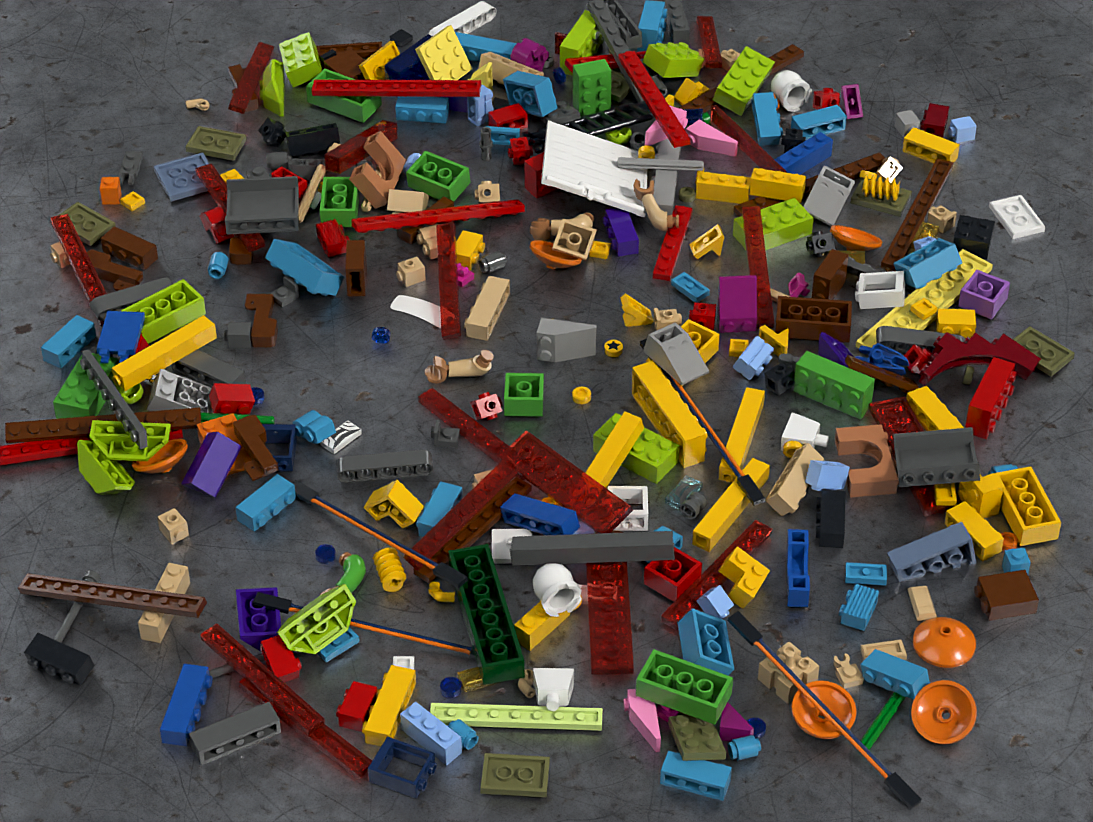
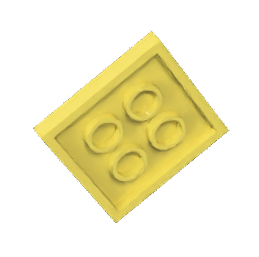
M452 25L446 26L415 49L430 80H459L472 70V66Z

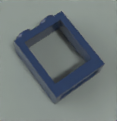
M262 424L266 429L267 441L265 443H290L288 455L272 456L278 463V471H293L297 441L296 425Z
M387 736L368 767L369 782L417 799L420 792L425 790L429 776L434 775L436 771L435 753ZM393 757L422 766L414 782L385 772Z

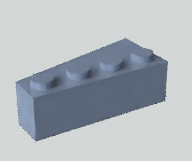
M963 522L950 525L943 530L933 532L926 537L914 540L909 544L887 552L889 564L899 582L922 577L929 571L938 573L942 571V568L949 566L955 569L961 567L962 563L968 562L970 565L976 563L973 541Z

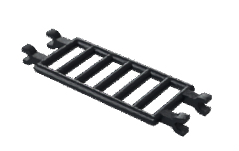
M645 101L583 116L578 120L560 125L597 136L652 120L654 115ZM633 110L641 116L634 117L625 111ZM617 114L624 118L625 121L619 122L611 117V115ZM603 119L611 125L603 126L595 120ZM587 123L595 129L589 131L580 126V124ZM546 127L538 129L534 133L522 132L524 137H530L528 140L529 146L534 143H540L539 148L534 149L535 153L539 154L544 151Z

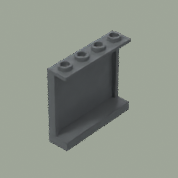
M298 176L226 180L227 216H225L227 235L299 231Z
M972 427L893 434L899 487L980 481V468L975 452Z

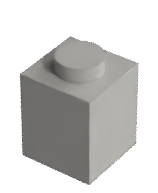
M911 109L896 113L894 127L904 138L913 127L920 129V120Z

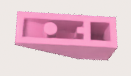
M670 106L683 128H685L688 123L686 118L687 111ZM657 120L646 131L645 145L651 146L667 139Z
M698 120L686 128V133L690 137V145L694 148L734 157L737 155L738 141L705 122Z
M627 689V698L623 699L624 711H628L629 720L654 751L660 752L661 737L656 704L636 696V689Z

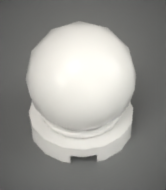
M790 70L781 71L771 81V92L775 94L781 105L788 111L795 112L800 110L799 107L805 102L808 103L811 99L812 89L796 72Z
M557 563L545 564L537 570L533 578V589L548 615L558 617V613L566 610L570 613L580 604L582 591L579 585L573 581L571 572L563 565Z

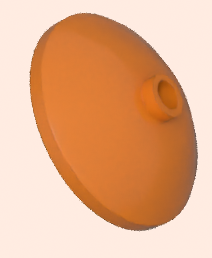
M833 225L830 228V232H832L836 241L846 247V250L851 253L875 250L881 247L883 243L875 235L856 228Z
M534 240L530 243L529 247L532 253L550 269L570 268L579 265L582 259L552 250L553 242Z
M184 439L169 440L148 461H133L132 467L140 473L155 474L169 472L185 455L188 444Z
M936 617L922 622L916 628L913 635V647L918 656L927 663L942 668H953L965 664L973 657L976 649V639L973 632L962 622L947 617Z
M940 680L926 685L918 692L912 704L911 716L916 730L923 738L935 744L948 745L962 740L970 733L976 721L977 708L972 695L964 686L953 681ZM944 713H950L948 719H943Z
M813 681L805 684L849 730L852 728L856 719V705L852 696L843 687L829 681ZM798 690L792 701V715L797 725L804 732L816 738L834 739L842 736L838 729Z

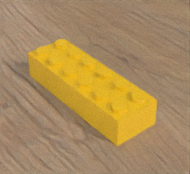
M653 360L632 367V396L662 437L680 445L679 462L683 468L704 462L705 453L707 452V432L705 428L700 426L697 417L689 411L688 405L681 400L678 391L673 389L670 380L665 378L661 368L657 367Z

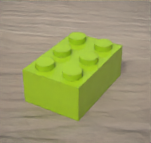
M309 32L279 44L285 73L292 87L311 81L322 72L317 47Z
M668 42V44H649L642 62L663 78L698 77L704 58L699 55V52L690 49L686 43L679 42L674 44Z

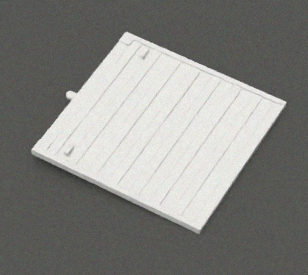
M548 120L541 184L553 186L586 197L590 201L595 200L641 217L646 215L643 202L637 199L633 185L635 180L638 179L640 181V188L647 189L648 169L618 168L617 166L619 157L638 158L637 150Z

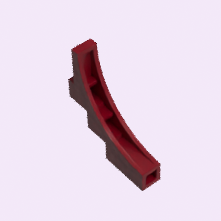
M946 332L943 337L938 336L935 340L933 356L930 359L931 364L929 366L926 364L920 372L922 376L919 383L926 386L935 376L957 366H989L993 357L1015 363L1014 371L1017 372V376L1027 380L1041 358L1004 333L999 339L995 338L990 343L977 333L961 342Z

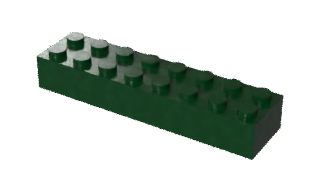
M484 544L449 550V566L468 578L464 585L460 588L455 587L483 685L525 678L524 657L489 545Z

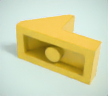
M686 78L674 95V100L683 106L710 89L699 81L694 83L689 78Z
M717 224L689 245L694 257L699 259L710 250H713L720 256L724 235Z
M626 293L620 297L622 309L625 312L622 316L626 327L648 325L654 322L650 309Z
M766 325L759 328V337L774 348L773 353L777 356L787 354L789 329L787 328L777 334Z

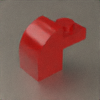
M219 206L202 212L199 215L206 232L211 231L216 244L234 237L233 234L227 235L225 216L227 215Z

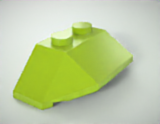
M272 59L263 72V80H260V100H263L266 109L280 117L284 116L283 62Z
M92 420L90 439L108 460L148 461L168 443L171 424L140 422L147 431L148 447L142 449L138 447L136 442H132L129 432L124 430L123 424L120 421Z
M78 440L79 471L97 494H116L132 489L135 481L118 460H108L93 441Z
M342 584L320 595L288 618L277 633L288 650L316 654L349 629L356 600L346 584Z

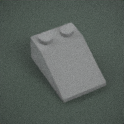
M541 318L537 330V360L556 363L596 355L597 325Z

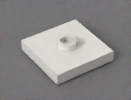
M492 529V558L494 564L512 563L510 556L512 537L532 536V531L527 529Z

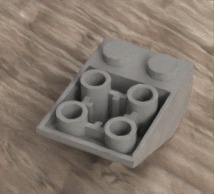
M824 165L803 207L812 217L833 226L855 181Z
M673 323L648 334L643 352L681 385L709 373L689 334L678 324Z
M160 369L152 383L147 410L161 411L200 407L201 412L209 413L211 405L209 394L212 388Z

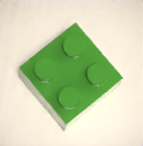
M506 373L504 416L543 417L544 373Z

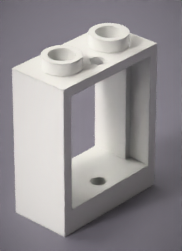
M904 271L860 273L859 281H856L857 291H855V300L859 302L860 309L904 307ZM888 288H895V289H891V290L865 291V290H871V289H888Z
M608 486V530L648 531L647 486ZM613 504H642L643 510H613Z

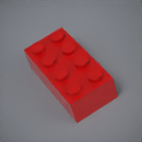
M993 357L968 407L965 428L972 427L973 436L987 440L989 434L994 432L996 420L999 421L1002 415L1001 409L1006 408L1008 403L1007 397H1011L1014 391L1012 383H1014L1017 372L1014 371L1015 363Z

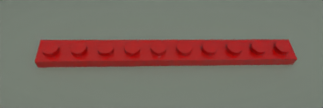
M626 51L625 53L618 54L620 63L672 146L677 148L690 145V137L635 51Z
M314 80L312 96L480 97L482 84L481 80Z
M519 199L355 218L351 219V226L359 233H367L370 230L401 229L403 226L418 227L420 224L451 223L453 220L468 221L470 218L484 219L486 216L517 215L520 212H525V205Z
M182 430L170 431L169 440L183 438ZM90 437L0 446V465L78 454V440H92Z

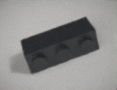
M336 123L285 132L289 154L294 157H302L307 153L318 154L323 150L328 151V148L333 143L341 144Z
M822 489L821 497H817L816 509H820V512L816 513V524H820V526H816L815 538H819V547L843 548L846 491Z
M38 632L24 651L30 666L36 669L40 667L51 676L58 675L69 684L74 682L81 686L95 666L88 654Z

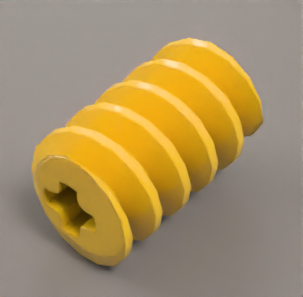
M866 174L862 194L864 192L865 197H868L871 193L872 198H875L878 194L879 199H882L885 195L886 200H889L892 196L893 201H896L899 195L900 181L896 184V179L894 178L889 183V178L887 177L882 182L881 176L875 181L874 175L868 180V175Z
M387 547L377 551L372 559L374 560L383 589L388 592L399 591L406 580V574L404 573L397 550Z

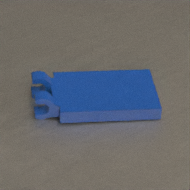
M107 311L97 345V354L101 356L100 363H109L110 354H117L120 357L119 363L128 359L129 355H135L145 321L144 312Z

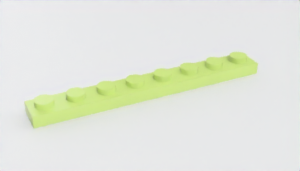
M431 703L430 713L447 726L450 722L460 719L468 726L602 731L603 708L559 707L556 711H550L546 706Z

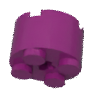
M528 38L522 39L524 40L523 42L517 43L514 46L510 60L542 72L544 63L549 57V52L539 43Z

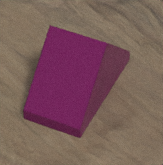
M858 84L841 86L840 108L847 116L846 120L863 117Z
M727 702L721 716L719 732L721 741L732 742V739L753 735L754 728Z

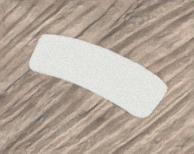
M398 295L390 306L393 310L414 315L439 328L446 327L455 319V316L446 309L414 297Z

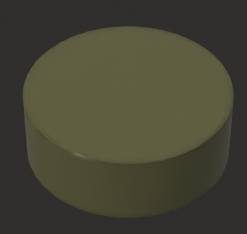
M682 187L679 190L678 198L682 202H692L696 199V190L692 187Z
M967 365L962 384H971L974 367Z

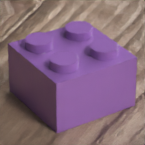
M976 270L961 289L958 307L975 310L976 314L992 320L1008 299L1010 282Z

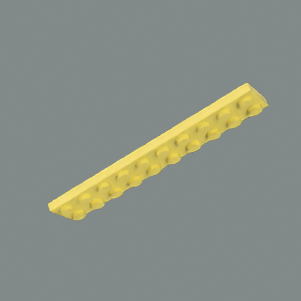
M962 249L959 252L962 264L958 265L957 269L942 274L941 278L931 280L925 287L912 292L905 298L904 307H895L856 341L855 347L859 348L863 345L872 348L873 345L877 344L876 329L880 326L924 330L936 320L937 313L922 320L910 311L912 304L925 298L934 304L937 309H948L960 298L961 289L974 272L980 270L988 274L992 270L993 264Z

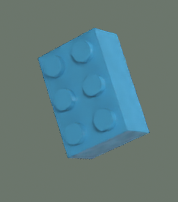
M645 0L638 26L642 32V47L637 48V52L646 51L649 44L662 43L664 41V32H666L667 22H665L667 18L665 2Z
M516 71L503 79L510 105L519 103L528 114L544 117L558 109L552 89V82L549 77Z
M938 238L893 264L896 271H904L905 284L920 289L925 287L931 280L941 278L942 274L957 269V266L962 264V260L954 243Z
M692 608L677 623L683 660L725 675L731 674L735 669L726 621Z

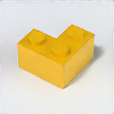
M993 473L984 477L980 474V481L960 482L957 495L960 501H966L971 507L976 509L983 519L999 514L1004 486Z
M395 480L373 491L363 508L376 521L389 515L403 529L416 522L424 506L402 483Z
M737 546L725 559L719 572L735 583L728 593V597L732 602L744 609L755 597L770 570Z

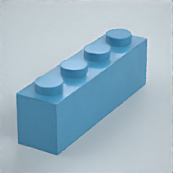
M455 32L468 60L480 62L481 54L493 52L510 59L512 50L517 44Z

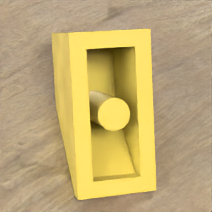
M488 62L475 71L468 80H481V84L492 91V62Z

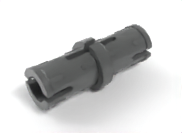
M483 127L480 129L481 140L479 141L481 159L489 161L492 159L491 148L493 147L491 129Z

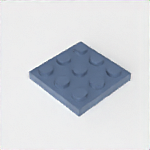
M203 152L154 166V172L170 201L220 188V181Z

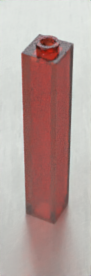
M382 120L325 154V171L341 174L369 157L370 155L363 147L367 138L379 131L391 143L397 140V123Z

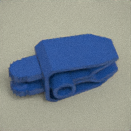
M879 343L873 345L872 348L863 345L859 347L858 351L869 355V357L856 356L855 358L901 376L906 374L905 368L899 365L909 366L908 359L898 351Z

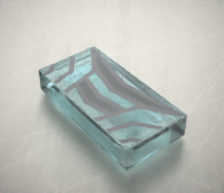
M686 475L667 495L665 503L680 510V505L688 499L692 492H699L703 488V483Z

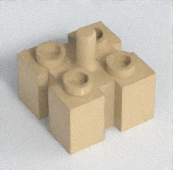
M788 642L777 650V656L804 684L818 681L819 665L808 656L802 658L801 651L792 643ZM768 657L759 663L758 680L769 689L775 687L776 695L787 704L793 701L794 695L799 689Z

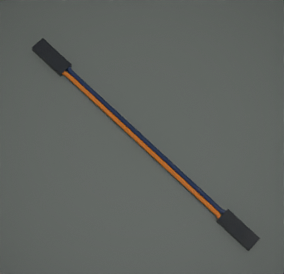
M647 339L640 341V346L643 350ZM661 368L737 476L738 485L752 505L755 506L765 502L762 492L749 474L745 475L681 384Z
M297 480L293 482L296 497L310 505L316 503L432 569L434 575L451 585L460 588L468 581L467 576L443 562L437 564L320 498L318 492Z
M257 592L253 601V606L260 608L265 606V609L273 611L277 609L285 614L289 612L297 613L303 608V606L294 605L292 600ZM351 618L350 626L469 655V658L476 660L472 647Z
M739 611L728 617L727 621L751 646L756 645L884 777V783L910 810L921 802L922 799L896 772L891 773L763 642V635Z

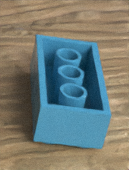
M274 239L265 256L271 262V266L283 270L282 273L284 275L293 277L295 279L294 282L306 286V290L312 294L320 293L324 296H336L345 278L341 273L294 242Z

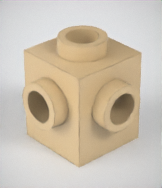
M482 181L481 185H478V189H475V200H478L479 204L499 202V184H492V181ZM484 192H489L490 195L485 196Z

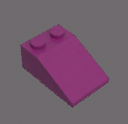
M756 275L719 277L717 304L719 333L756 331Z

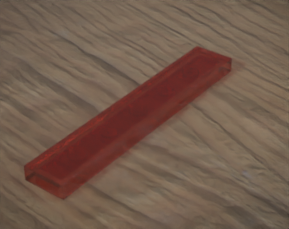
M697 16L696 23L705 68H722V59L713 17Z

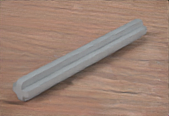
M619 157L617 166L618 168L703 171L704 162L700 160Z

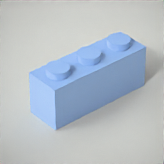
M414 702L400 713L401 730L427 751L435 753V757L446 766L462 754L461 736L417 702Z

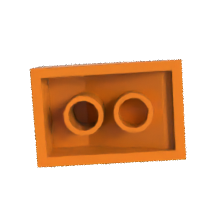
M234 413L197 424L200 444H202L208 432H219L242 446L228 475L244 471V464L252 460L234 433L233 422L237 421Z

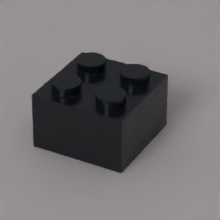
M960 215L953 240L958 253L964 249L981 259L987 260L995 221Z

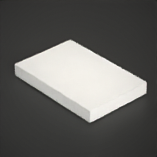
M1022 195L989 203V208L1012 239L1045 232V225Z

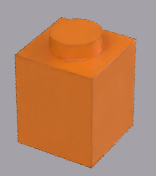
M119 177L101 178L100 194L102 205L120 204L122 192Z

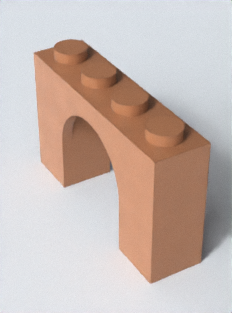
M379 131L367 138L363 148L377 163L381 177L366 162L354 168L349 179L375 209L388 205L389 189L395 190L406 159L388 138Z
M882 424L836 428L834 442L838 456L865 454L879 462V464L871 468L849 470L846 480L849 497L896 494L897 485H899L898 474H896L895 459L892 460V448L887 444L888 435L887 432H884Z

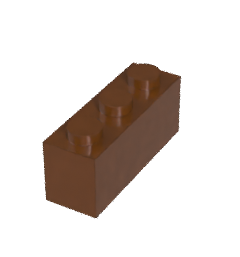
M115 226L101 237L103 252L142 270H146L158 259L155 244Z

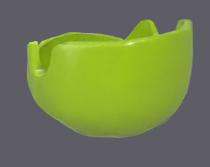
M625 127L622 130L605 133L607 141L623 146L630 141L632 131L630 128Z
M140 383L127 391L114 384L128 405L139 401L144 393Z

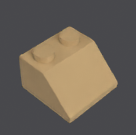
M389 189L387 210L392 212V214L426 210L429 195L424 192Z
M562 219L552 250L586 261L597 230Z

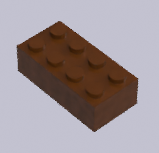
M778 296L775 333L779 334L788 328V338L819 340L820 334L824 332L840 342L849 343L852 301Z

